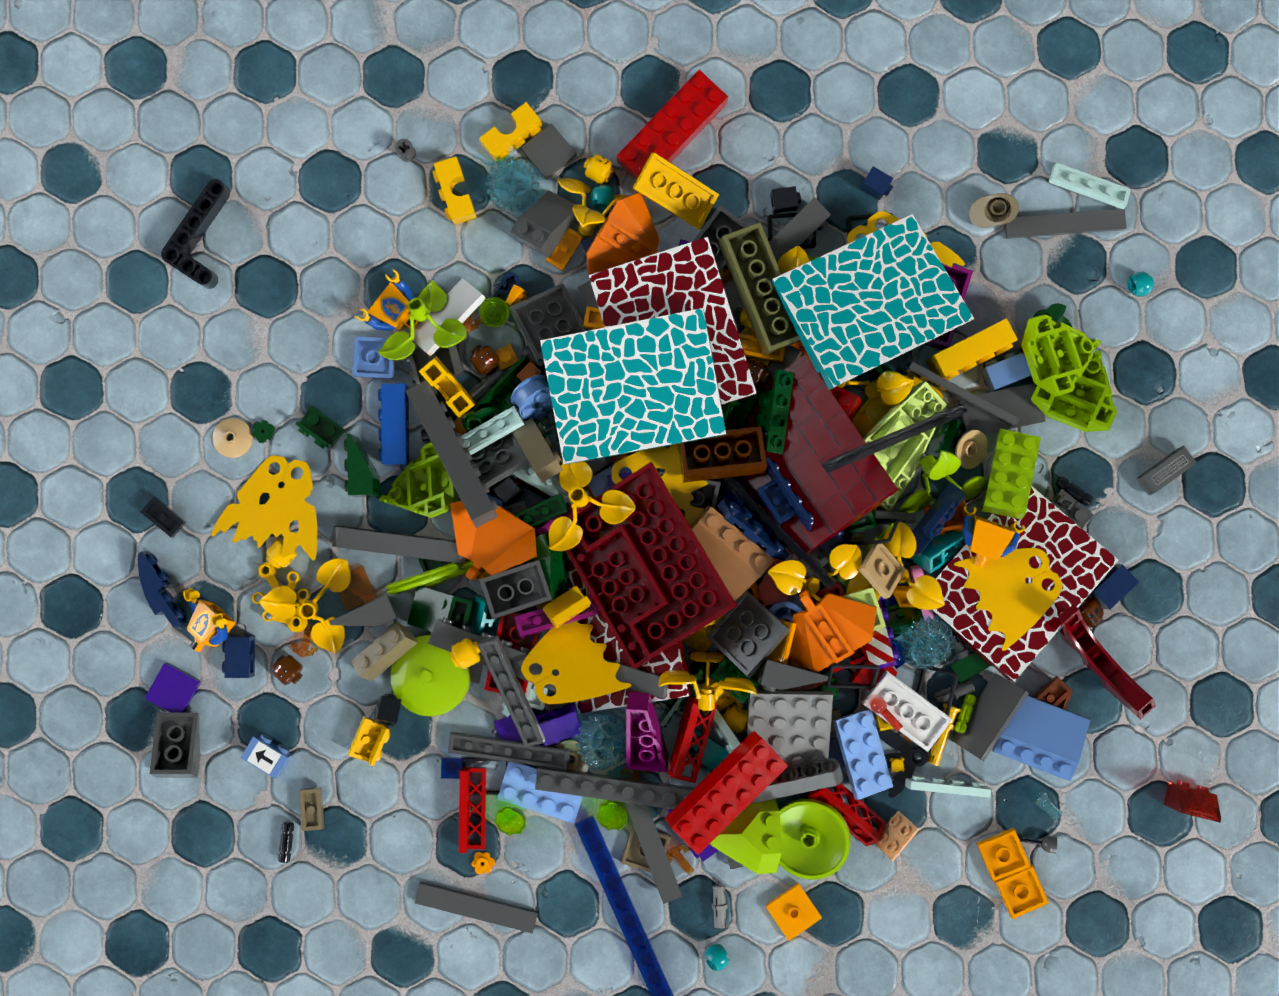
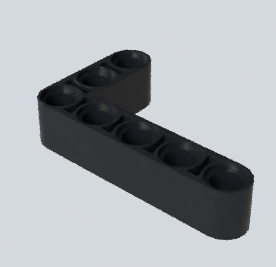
M218 179L210 180L161 251V257L165 262L207 289H212L218 284V276L190 257V254L230 197V189ZM222 187L221 192L215 194L216 189ZM211 203L210 208L204 211L205 205ZM199 220V224L193 227L194 221ZM188 236L187 242L182 244L183 237ZM176 252V258L171 260V255ZM193 263V268L187 271V266ZM206 274H209V280L207 282H203L204 276Z

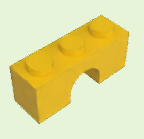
M527 102L511 113L512 121L516 124V128L511 134H502L494 126L479 138L481 145L495 162L505 160L510 155V151L514 148H520L524 145L527 138L533 137L541 131L542 122Z
M457 157L434 163L435 170L432 173L435 182H440L441 189L438 191L441 200L446 201L448 207L444 209L447 219L452 220L454 225L477 218L469 194L463 196L453 194L454 186L459 182L465 181Z
M437 356L419 370L428 383L443 395L447 405L459 418L475 405V400L472 399Z

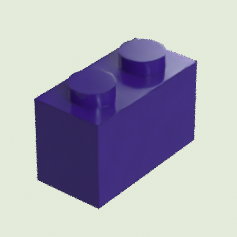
M574 703L536 716L545 737L544 746L555 745L563 739L574 738L583 732L582 723Z

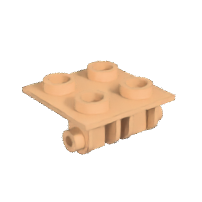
M897 811L886 824L880 842L874 844L894 861L919 829L902 813Z

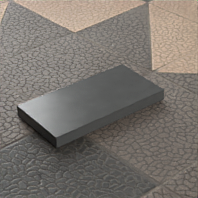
M1032 383L976 395L1019 418L1017 425L1010 427L958 400V404H963L964 408H967V412L961 416L965 433L975 429L988 434L998 432L1000 429L1008 430L1045 422L1044 413L1031 400L1037 385Z
M994 673L977 698L975 705L972 706L973 711L969 723H966V732L964 734L955 732L950 740L984 762L1029 693Z

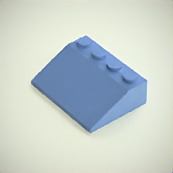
M1027 695L992 750L1005 757L1071 781L1079 764L1090 719Z

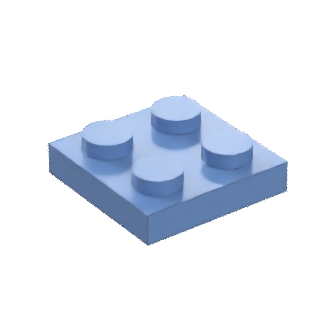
M355 336L353 377L394 379L395 360L384 358L378 353L388 338Z

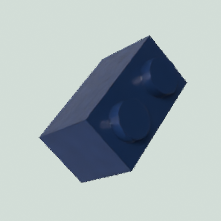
M1115 564L1090 593V596L1097 600L1103 609L1110 610L1139 581L1123 564Z
M228 636L222 644V651L225 653V661L222 663L224 678L254 677L255 636Z

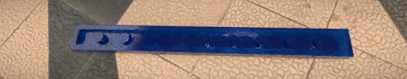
M594 815L576 822L574 825L650 995L674 996Z

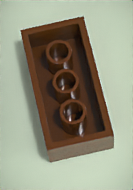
M761 426L726 430L727 435L679 443L678 450L683 483L764 474L767 462Z

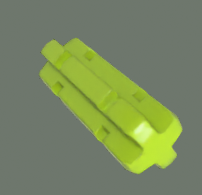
M966 694L964 697V704L961 706V711L957 718L958 722H956L954 728L956 732L963 734L966 732V723H969L973 711L972 706L976 702V697L971 694Z

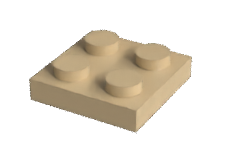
M881 543L873 544L859 571L877 592L886 599L891 597L905 569Z

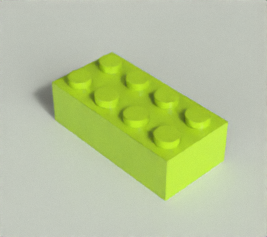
M1005 429L999 430L995 441L981 511L1020 520L1023 519L1027 510L1041 437Z

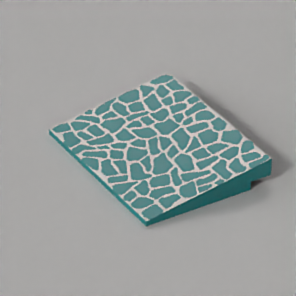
M913 214L771 280L816 372L821 373L828 390L974 319Z
M703 308L540 340L564 465L727 435Z

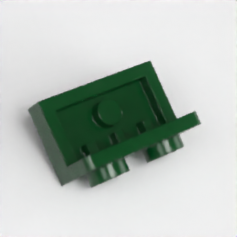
M951 420L937 426L924 454L927 456L933 455V457L938 458L941 450L955 455L957 443L964 434V425L957 420Z

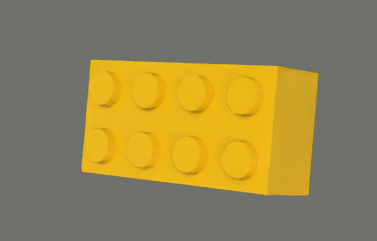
M1006 318L933 355L926 360V363L931 372L946 380H950L959 375V370L961 373H964L977 366V361L980 365L995 357L994 353L999 355L1013 348L1012 343L1018 339Z

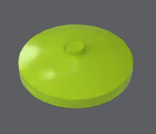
M431 635L416 637L415 639L418 643L392 664L390 673L392 689L397 699H402L401 704L406 709L422 716H438L457 707L465 698L471 682V668L462 669L460 666L456 667L449 651L428 644Z
M807 798L791 801L779 809L782 846L779 865L783 869L799 878L817 880L833 875L844 865L850 850L851 836L846 821L836 809L825 802Z

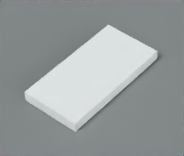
M462 278L447 294L448 300L446 305L437 312L431 311L429 315L439 326H441L444 320L451 318L463 323L486 298ZM426 319L414 328L415 337L413 341L429 356H432L439 348L433 340V335L438 329Z
M885 670L876 682L875 687L870 690L861 702L927 752L952 721V718L887 670Z

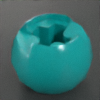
M604 185L594 188L590 195L592 205L597 209L605 210L612 200H615L613 189Z
M1142 271L1130 276L1128 289L1133 295L1144 297L1153 290L1154 280L1148 273Z
M721 944L710 945L704 954L708 959L706 960L708 966L713 971L723 970L730 960L726 956L728 954Z

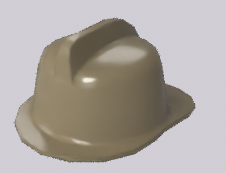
M996 193L981 197L972 203L969 209V217L975 226L981 228L1002 225L1016 218L1019 205L1012 195Z

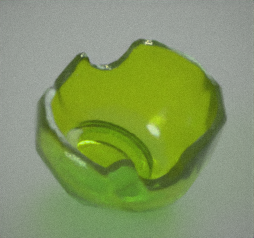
M489 297L480 305V319L489 327H501L508 321L510 315L509 306L501 298Z
M605 800L599 805L596 817L599 824L607 830L617 829L620 831L627 824L628 813L626 806L622 802Z
M505 805L496 814V825L501 832L508 836L513 834L520 835L526 828V814L517 805Z

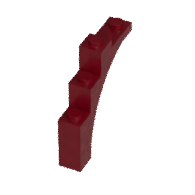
M1074 604L1064 609L1058 617L1062 627L1059 631L1062 639L1081 656L1083 664L1102 680L1104 688L1141 720L1156 707L1153 697L1141 688L1103 648L1086 625L1080 610Z

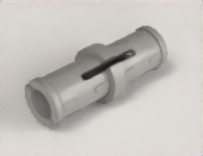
M724 884L712 885L713 903L711 904L714 911V928L727 927L726 909H728L725 898L726 886Z

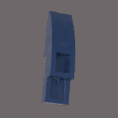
M141 551L138 553L139 578L150 608L155 615L164 614L172 627L182 626L187 622L184 618L185 614L180 607H176L172 594L165 590V588L171 585L168 580V574L165 570L160 569L157 564L158 559L153 553Z

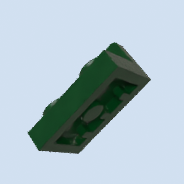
M311 406L301 421L295 423L300 427L298 429L300 433L306 437L311 435L316 439L314 443L322 449L325 447L332 449L345 432L343 427L314 406Z
M899 604L886 607L889 614V619L886 620L887 626L892 627L894 638L899 637L902 633L909 631L914 633L923 628L924 617L921 609L916 607H900Z
M727 657L720 662L717 669L710 676L717 683L725 681V678L739 677L752 681L755 688L758 685L752 676L747 677ZM725 689L742 704L751 694L744 691Z

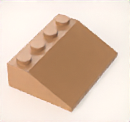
M709 505L691 525L692 530L735 601L774 561L771 556L742 534L738 528L726 521L719 512Z

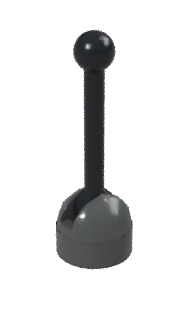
M1048 836L1042 841L1019 838L1020 842L1041 845L1042 849L1048 853L1055 854L1057 851V837Z

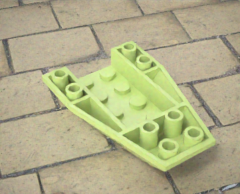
M922 381L910 391L903 401L894 405L865 435L864 440L866 443L874 441L944 411L947 404L926 381ZM936 427L875 453V456L899 489L879 505L885 511L892 509L911 482Z

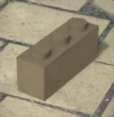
M531 418L524 422L525 425L514 430L512 433L534 472L543 483L563 470L560 465L562 459L557 451L553 452L551 450L554 445L549 437L544 438L543 435L546 432L540 423L536 425Z
M396 622L350 662L360 677L373 681L418 642L408 627Z

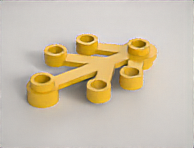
M265 562L259 566V575L268 580L272 589L281 586L275 577L276 567L270 562ZM264 567L269 568L268 574L263 572ZM291 571L287 574L288 587H291L294 591L296 590L297 582L301 578L298 572ZM293 573L297 576V579L295 581L291 580V575ZM300 589L297 592L300 605L310 598L311 593L308 589ZM302 591H306V598L301 597ZM256 592L253 594L252 601L255 604H260L256 600V596L260 594L262 597H264L265 594L263 592ZM297 608L296 614L290 619H279L273 615L271 619H268L266 617L267 611L265 610L262 613V618L265 621L285 623L293 632L303 631L308 624V620L300 616ZM296 618L300 621V624L298 626L294 625V620Z

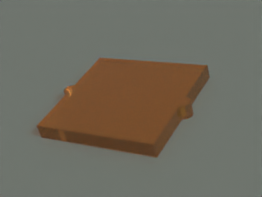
M363 566L350 571L351 581L349 586L344 591L338 592L346 611L357 606H363L364 603L377 598Z

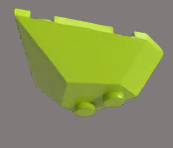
M1042 315L1028 319L1021 346L1034 383L1056 397L1074 390L1075 382L1082 376L1093 357V351L1099 347L1101 341L1097 339L1092 340L1086 337L1085 333L1062 322L1057 323L1051 320L1052 317L1048 315Z
M1100 350L1093 353V357L1082 376L1075 382V388L1072 392L1054 397L1037 385L1031 397L1033 403L1046 417L1084 432L1109 431L1117 414Z
M431 442L422 447L419 457L406 466L391 484L393 488H391L387 495L383 494L379 499L380 501L429 518L447 512L451 508L450 503L457 502L458 493Z
M771 799L749 804L710 845L755 874L777 873L782 855L780 813L776 800Z

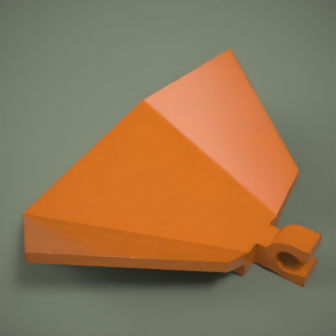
M637 192L616 201L586 253L588 279H590L589 275L657 253L660 239L642 194Z
M462 501L450 503L458 555L474 562L465 575L470 580H476L482 568L492 576L537 557L534 527L522 521L505 508L498 506V509L495 510L498 515L497 518L475 528Z
M807 590L799 594L800 600L807 609L793 614L792 623L796 624L788 657L789 661L819 672L835 662L837 664L854 654L856 649L872 641L876 606L829 592L817 603L813 602Z

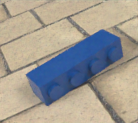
M405 383L381 384V389H378V400L381 401V409L378 410V419L381 421L378 438L379 441H382V449H379L378 457L379 461H382V464L385 466L409 464V397L405 391L409 389V386Z

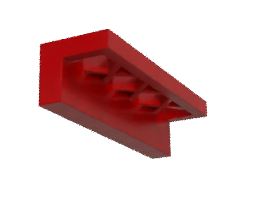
M690 695L687 698L667 774L672 778L696 783L718 703L715 702L714 710L709 711V714L702 718L699 713L700 709L698 708L696 696ZM699 724H702L704 732L696 738L694 729ZM696 743L699 748L698 753L690 757L688 753L689 747ZM688 764H691L693 767L691 777L682 775L684 767Z
M462 767L460 770L459 853H467L468 849H485L487 767ZM470 772L482 773V781L477 786L470 780ZM475 790L482 796L481 802L477 805L470 800V795ZM474 811L481 816V821L476 826L470 821V815ZM474 831L481 836V844H469L470 835Z
M840 783L833 786L834 792H831L828 788L809 792L808 797L810 799L825 802L836 809L846 821L850 833L866 847L880 842L887 822L860 799H854L853 793ZM842 794L847 797L849 805L843 802ZM856 807L862 810L863 818L858 815ZM871 819L878 824L877 830L873 828Z

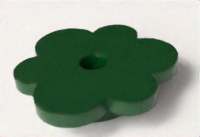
M263 420L261 423L255 422L253 424L254 431L252 436L257 438L259 443H265L273 438L272 433H274L275 427L266 420Z

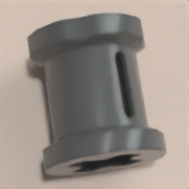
M400 139L396 142L395 151L402 161H412L416 156V150L413 148L411 141Z

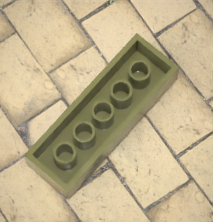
M761 222L722 236L718 244L763 356L801 342L771 281L773 278L780 276L781 272Z

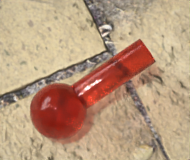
M876 697L871 701V710L874 713L881 714L896 731L903 727L887 709V703L883 698Z

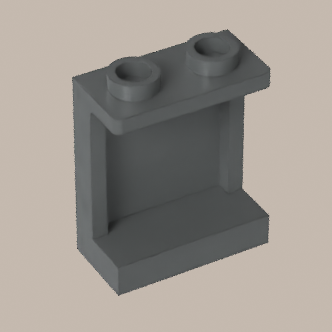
M457 344L447 348L439 347L432 356H429L419 346H415L413 353L406 357L407 364H411L412 367L410 372L412 383H416V385L426 380L419 370L435 356L439 358L455 378L465 375Z

